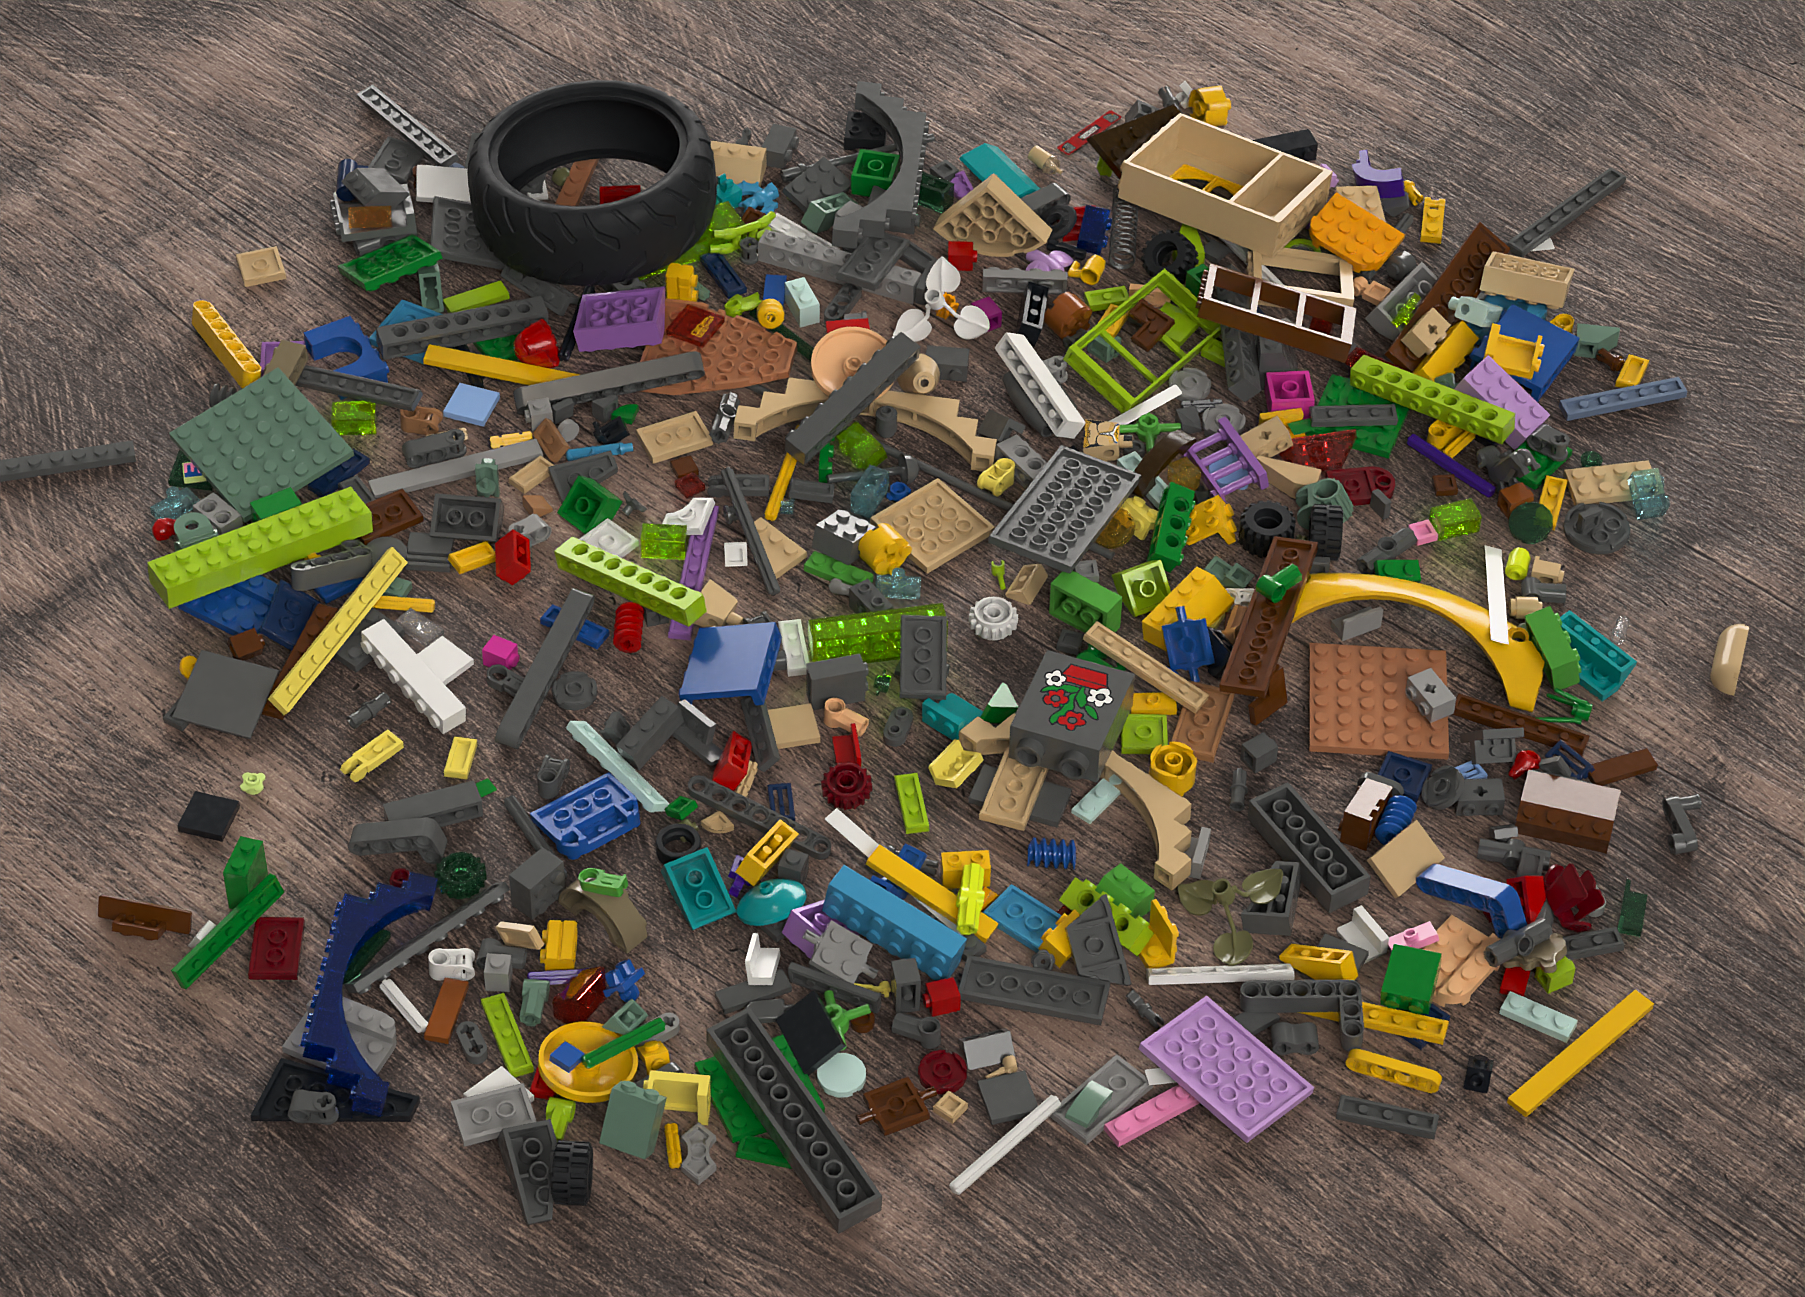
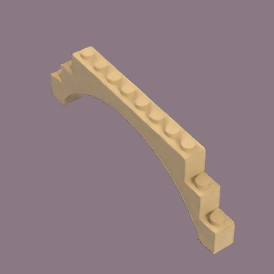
M789 378L785 394L763 392L760 408L738 405L734 421V439L755 441L756 437L773 428L804 419L806 416L810 417L814 413L815 408L820 403L824 404L829 396L818 388L815 381ZM887 391L859 414L876 417L878 408L891 406L897 410V422L923 430L945 442L963 456L971 465V470L985 471L994 464L997 439L977 437L978 419L958 417L960 400Z
M1013 713L996 728L980 717H976L959 731V741L963 750L979 752L981 755L1004 754L1006 748L1009 747L1010 725L1016 714ZM1112 750L1100 778H1104L1109 782V778L1115 774L1123 780L1121 784L1113 786L1128 799L1142 816L1151 832L1156 847L1158 861L1155 862L1154 879L1170 890H1173L1191 873L1192 859L1184 852L1190 848L1192 831L1184 824L1190 820L1192 804L1186 798L1179 796L1170 790L1169 787L1156 781L1151 775L1144 773Z

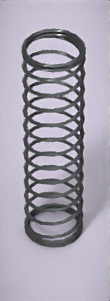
M1117 184L1113 189L1109 262L1117 269H1128L1134 265L1136 258L1139 207L1135 204H1121V202H1130L1118 198L1117 194L1119 191L1115 193L1118 189ZM1130 207L1132 210H1122L1120 208ZM1128 212V213H1131L1132 215L1125 216V215H1121V214H1119V213ZM1120 218H1130L1132 220L1122 221ZM1121 223H1128V224H1131V226H1127V227H1126V226H1121V225H1119V224H1121ZM1119 229H1129V230H1131V231H1129V232H1123V231H1120ZM1128 234L1130 235V237H1121L1118 235ZM1118 240H1129L1131 242L1123 243ZM1119 245H1127V246H1130V247H1129V248H1120V247H1118V246H1119ZM1118 251H1126L1128 253L1123 254L1119 253ZM1114 253H1117V254H1119V255H1130V254H1131L1132 257H1130L1129 259H1120V258H1117V257H1116L1115 255H1113V254H1114ZM1111 256L1122 261L1130 260L1133 258V261L1129 264L1122 265L1116 263Z

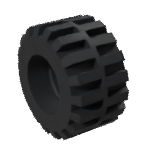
M1163 230L1159 231V235H1152V240H1147L1145 243L1147 247L1142 249L1144 256H1141V261L1144 263L1142 266L1152 278L1165 268L1181 284H1184L1187 271L1195 268V265L1199 263V260L1196 258L1198 257V252L1195 250L1196 247L1178 231L1167 230L1166 233ZM1178 250L1175 261L1169 266L1162 267L1164 257L1169 252Z
M1261 500L1257 504H1249V507H1245L1240 517L1238 536L1240 545H1243L1245 551L1249 550L1251 555H1258L1259 558L1267 557L1274 536L1294 539L1296 519L1293 517V512L1288 511L1287 506H1281V503H1273L1271 500H1267V502Z
M1314 504L1310 513L1308 541L1318 542V550L1315 557H1330V561H1337L1340 557L1342 545L1343 509L1339 505Z
M559 1140L555 1146L552 1163L551 1194L553 1202L560 1205L586 1206L590 1199L593 1177L592 1145L590 1142Z

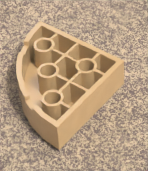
M994 173L942 213L933 228L948 241L973 242V250H977V254L995 257L1014 256L1016 253L1034 251L1046 244L1052 232V229Z

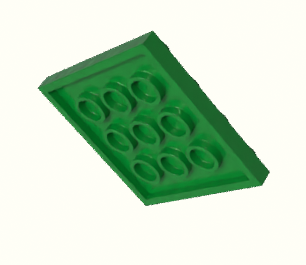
M411 234L340 264L338 269L340 274L364 290L374 291L386 282H396L400 276L414 274L418 272L419 268L433 266L438 260L443 258L440 250Z
M1331 374L1318 406L1395 404L1398 423L1397 425L1326 427L1306 432V436L1389 459L1410 408L1350 385L1349 378Z
M784 1035L771 1038L825 1113V1106L808 1074L803 1073ZM715 1056L695 1062L694 1069L697 1075L710 1076L711 1102L732 1143L738 1142L747 1136H757L767 1132Z

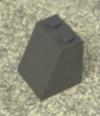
M1257 336L1256 353L1261 390H1264L1266 372L1298 371V362L1291 346Z

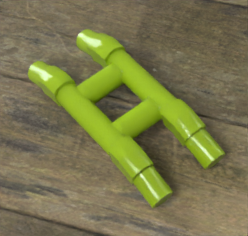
M770 211L755 222L737 228L713 230V238L732 240L731 243L709 245V253L729 254L741 249V235L748 232V237H753L759 241L766 229L772 231L768 225L771 224L776 214Z

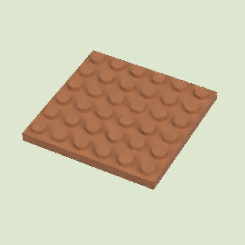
M1310 643L1309 751L1386 756L1388 751L1406 757L1448 760V716L1430 723L1425 716L1420 714L1418 707L1407 698L1405 693L1408 677L1432 668L1447 686L1446 651Z

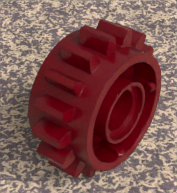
M850 762L838 763L834 767H829L828 773L823 774L824 780L821 781L822 795L827 797V803H832L834 808L844 810L856 809L859 805L865 804V799H870V792L872 791L871 775H867V769H862L859 764Z

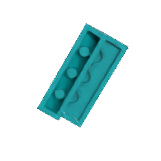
M984 143L961 155L959 158L982 182L994 173L1020 199L1040 189L996 146Z
M1569 610L1560 617L1562 621L1561 628L1563 631L1567 630L1571 639L1570 646L1572 649L1576 648L1580 656L1578 663L1582 673H1579V684L1603 702L1619 690L1636 666L1637 661Z

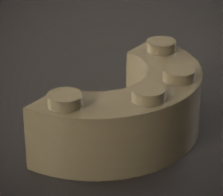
M578 878L560 893V905L575 916L583 909L592 913L605 927L610 942L628 954L647 938V922L630 901L629 895L624 888V893L621 897L592 893L581 889ZM588 878L585 882L594 881L596 878Z

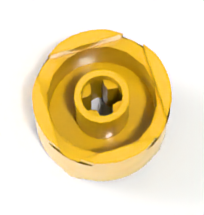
M1222 86L1204 87L1191 91L1188 105L1192 107L1193 113L1190 114V117L1215 127L1227 124L1231 101L1229 98H1226Z
M881 523L877 525L879 528L874 531L872 529L868 530L861 538L858 545L859 557L876 574L895 575L911 553L912 548L907 540L890 524Z
M1169 742V745L1165 746L1160 744L1151 753L1149 775L1182 797L1195 783L1197 758H1195L1193 750L1186 744L1180 742Z

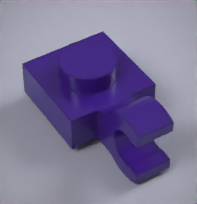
M736 855L728 874V877L734 879L729 890V894L734 897H738L744 884L750 886V883L736 873L744 859L739 855Z

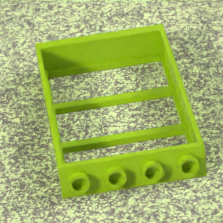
M1164 268L1071 345L1063 360L1123 414L1139 405L1164 384L1175 371H1179L1201 352V349L1212 338H1218L1221 334V324L1197 317L1199 310L1195 308L1197 298ZM1157 287L1209 334L1187 354L1169 337L1164 335L1160 340L1180 360L1159 378L1154 376L1106 331L1130 311L1141 298L1144 299ZM1100 335L1152 384L1134 398L1082 349Z

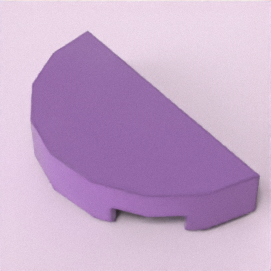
M964 170L956 173L955 177L950 181L951 193L959 200L973 190Z

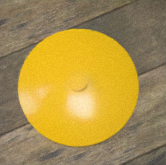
M570 1023L555 1029L544 1039L539 1050L538 1069L546 1085L560 1096L584 1103L604 1102L609 1100L611 1089L620 1081L634 1082L638 1068V1056L635 1047L633 1046L590 1069H586L581 1062L568 1073L549 1061L550 1054L566 1041L587 1054L622 1036L621 1034L604 1029L602 1027L604 1024Z

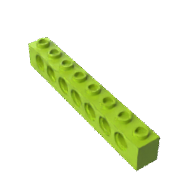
M1364 354L1351 368V386L1499 444H1503L1515 429L1516 413Z
M573 536L554 551L559 569L688 627L707 612L704 596L699 591L692 590L683 584L674 582L665 576L658 575L649 569L640 567L633 562L622 559Z

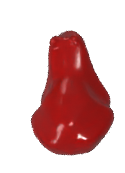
M158 519L152 527L154 538L157 541H163L175 535L174 523L177 519Z
M1532 750L1520 751L1508 775L1516 780L1528 770L1539 769L1541 757Z

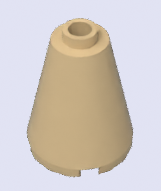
M919 354V359L900 375L897 381L906 393L927 395L938 385L940 371L932 358Z

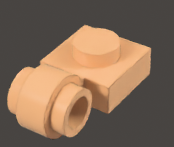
M1362 276L1353 279L1354 296L1362 295V299L1376 306L1391 292L1390 288L1374 280L1371 284H1368L1367 279Z

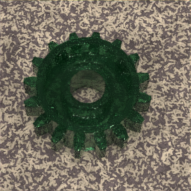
M451 853L443 857L442 862L436 865L437 870L434 871L436 887L440 888L441 894L445 893L449 898H471V896L479 893L480 888L485 887V880H487L485 863H481L480 857L476 858L472 853Z

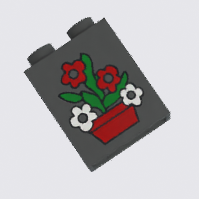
M1047 650L1010 725L1009 758L1015 759L1027 767L1040 766L1061 772L1070 779L1079 780L1083 778L1098 782L1132 709L1135 674Z

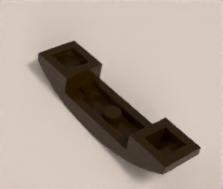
M1178 429L1161 439L1145 455L1133 471L1141 474V478L1132 494L1143 499L1156 485V477L1178 454L1184 455L1196 442V438Z

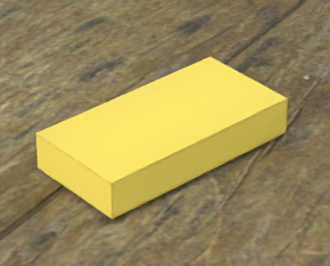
M454 737L444 769V777L468 778L477 748V739Z

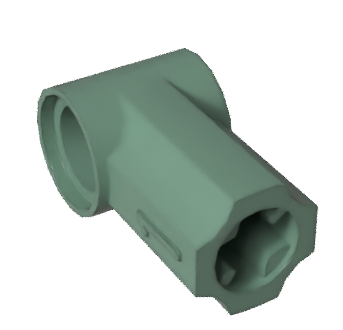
M524 979L522 987L523 1001L519 1017L520 1022H523L526 1026L535 1027V1025L541 1023L544 1004L549 999L550 981Z

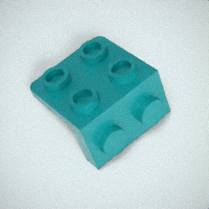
M949 693L946 696V700L942 699L939 703L930 698H927L922 703V722L951 740H959V731L976 717H981L983 711L954 693Z

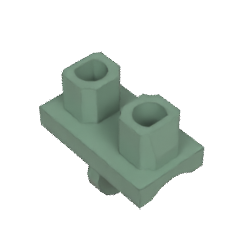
M483 458L481 464L475 465L477 496L488 498L492 495L499 497L498 465H496L495 459Z

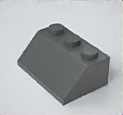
M356 168L349 172L341 181L356 200L378 222L410 195L384 168Z
M435 493L430 537L497 542L502 529L504 504L500 498Z

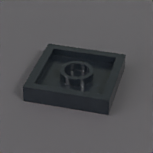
M195 791L177 825L178 832L223 842L240 808V803L237 800Z

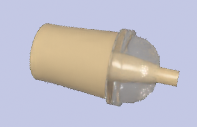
M1037 145L1029 152L1028 159L1042 169L1045 174H1055L1057 172L1061 174L1063 172L1060 169L1058 157L1048 153Z

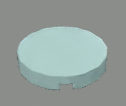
M837 1053L817 1069V1083L824 1089L825 1093L837 1098L852 1096L854 1092H859L866 1082V1068L863 1062L856 1056L848 1053Z

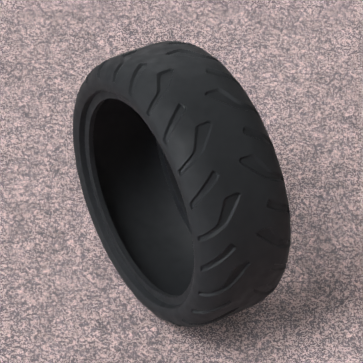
M589 80L566 83L535 92L512 103L493 117L479 134L470 152L467 168L468 187L475 226L489 250L494 252V256L506 266H510L511 269L526 276L534 277L537 280L553 284L574 286L613 284L645 276L676 261L699 241L711 222L716 205L717 180L714 153L711 149L710 138L705 127L702 125V121L692 109H689L687 105L675 97L669 96L667 93L650 86L625 81ZM615 158L632 160L648 164L666 173L658 182L640 193L599 205H556L538 201L519 192L530 181L549 170L589 159Z

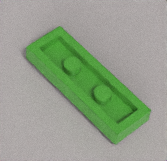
M814 551L804 564L805 572L828 581L838 578L843 583L852 586L866 579H869L871 583L873 581L874 574L852 565L848 566L817 551Z

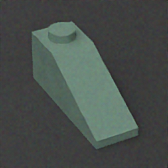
M844 192L811 201L801 223L807 226L806 228L810 232L816 234L826 231L834 225L835 213L850 200L856 204L858 203Z

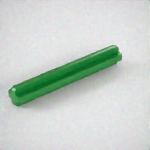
M658 1017L583 1055L581 1062L586 1069H590L664 1031L666 1024Z

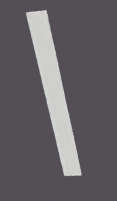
M1485 545L1491 640L1509 645L1502 550Z
M836 808L825 818L829 824L868 858L879 846L878 843L839 809ZM915 898L948 928L963 936V934L956 930V924Z

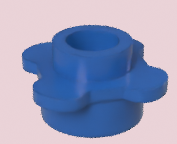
M895 482L890 486V492L886 494V498L898 502L911 493V489L902 482Z

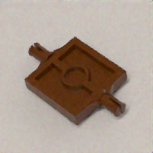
M905 1077L863 1093V1100L869 1111L856 1115V1120L859 1125L873 1120L878 1124L884 1136L929 1120L930 1113L924 1104V1100L937 1096L936 1089L932 1086L920 1091L913 1085L909 1077Z

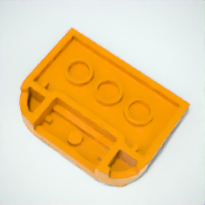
M1337 192L1317 216L1312 217L1309 228V235L1313 246L1317 249L1322 246L1349 264H1352V270L1357 273L1380 269L1405 238L1404 233Z

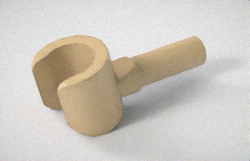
M1010 1055L1003 1058V1067L986 1075L985 1078L988 1079L1005 1073L1017 1072L1018 1068L1015 1057Z

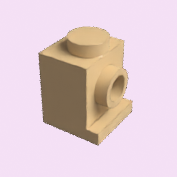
M1535 556L1531 577L1538 578L1541 583L1562 584L1565 571L1560 570L1561 564L1539 560L1540 556Z

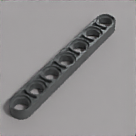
M696 775L689 779L688 793L692 798L764 834H767L781 819L797 833L804 834L807 837L802 842L794 840L791 847L809 854V856L818 860H824L830 856L831 841L827 837L704 776ZM696 783H701L705 788L702 791H695L692 786ZM721 793L725 796V799L715 801L712 797L714 794ZM737 803L745 805V809L742 811H735L732 807ZM761 813L766 818L763 821H755L753 816ZM817 844H824L827 846V849L823 852H818L814 847Z

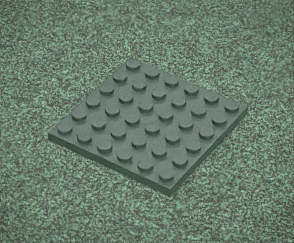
M279 368L274 369L169 433L171 440L231 507L239 512L244 523L252 519L250 502L289 487L296 492L354 456L352 448Z

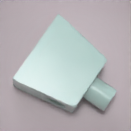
M1461 296L1460 299L1452 297L1448 305L1449 309L1455 311V317L1480 327H1491L1492 323H1498L1503 307Z

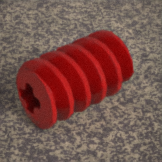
M626 602L619 605L616 609L613 644L619 651L625 653H634L641 648L644 609L638 603Z

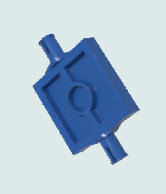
M1185 606L1175 607L1178 621L1162 626L1170 668L1173 670H1189L1190 680L1200 682L1197 668L1215 663L1206 618L1187 619Z

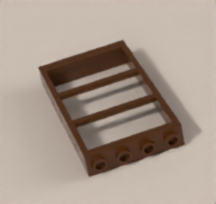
M1210 263L1209 269H1204L1195 308L1199 309L1197 317L1343 363L1346 362L1352 346L1356 308ZM1213 286L1252 297L1250 310L1212 299ZM1258 300L1296 311L1295 324L1257 313ZM1306 314L1341 325L1340 338L1302 327L1303 315Z

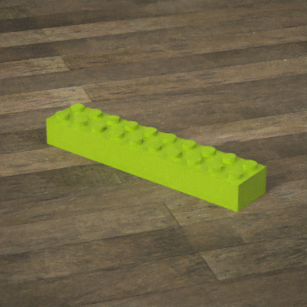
M348 487L147 562L149 581L167 607L171 609L306 558L311 553H319L340 545L343 541L353 540L372 533V513L353 488Z

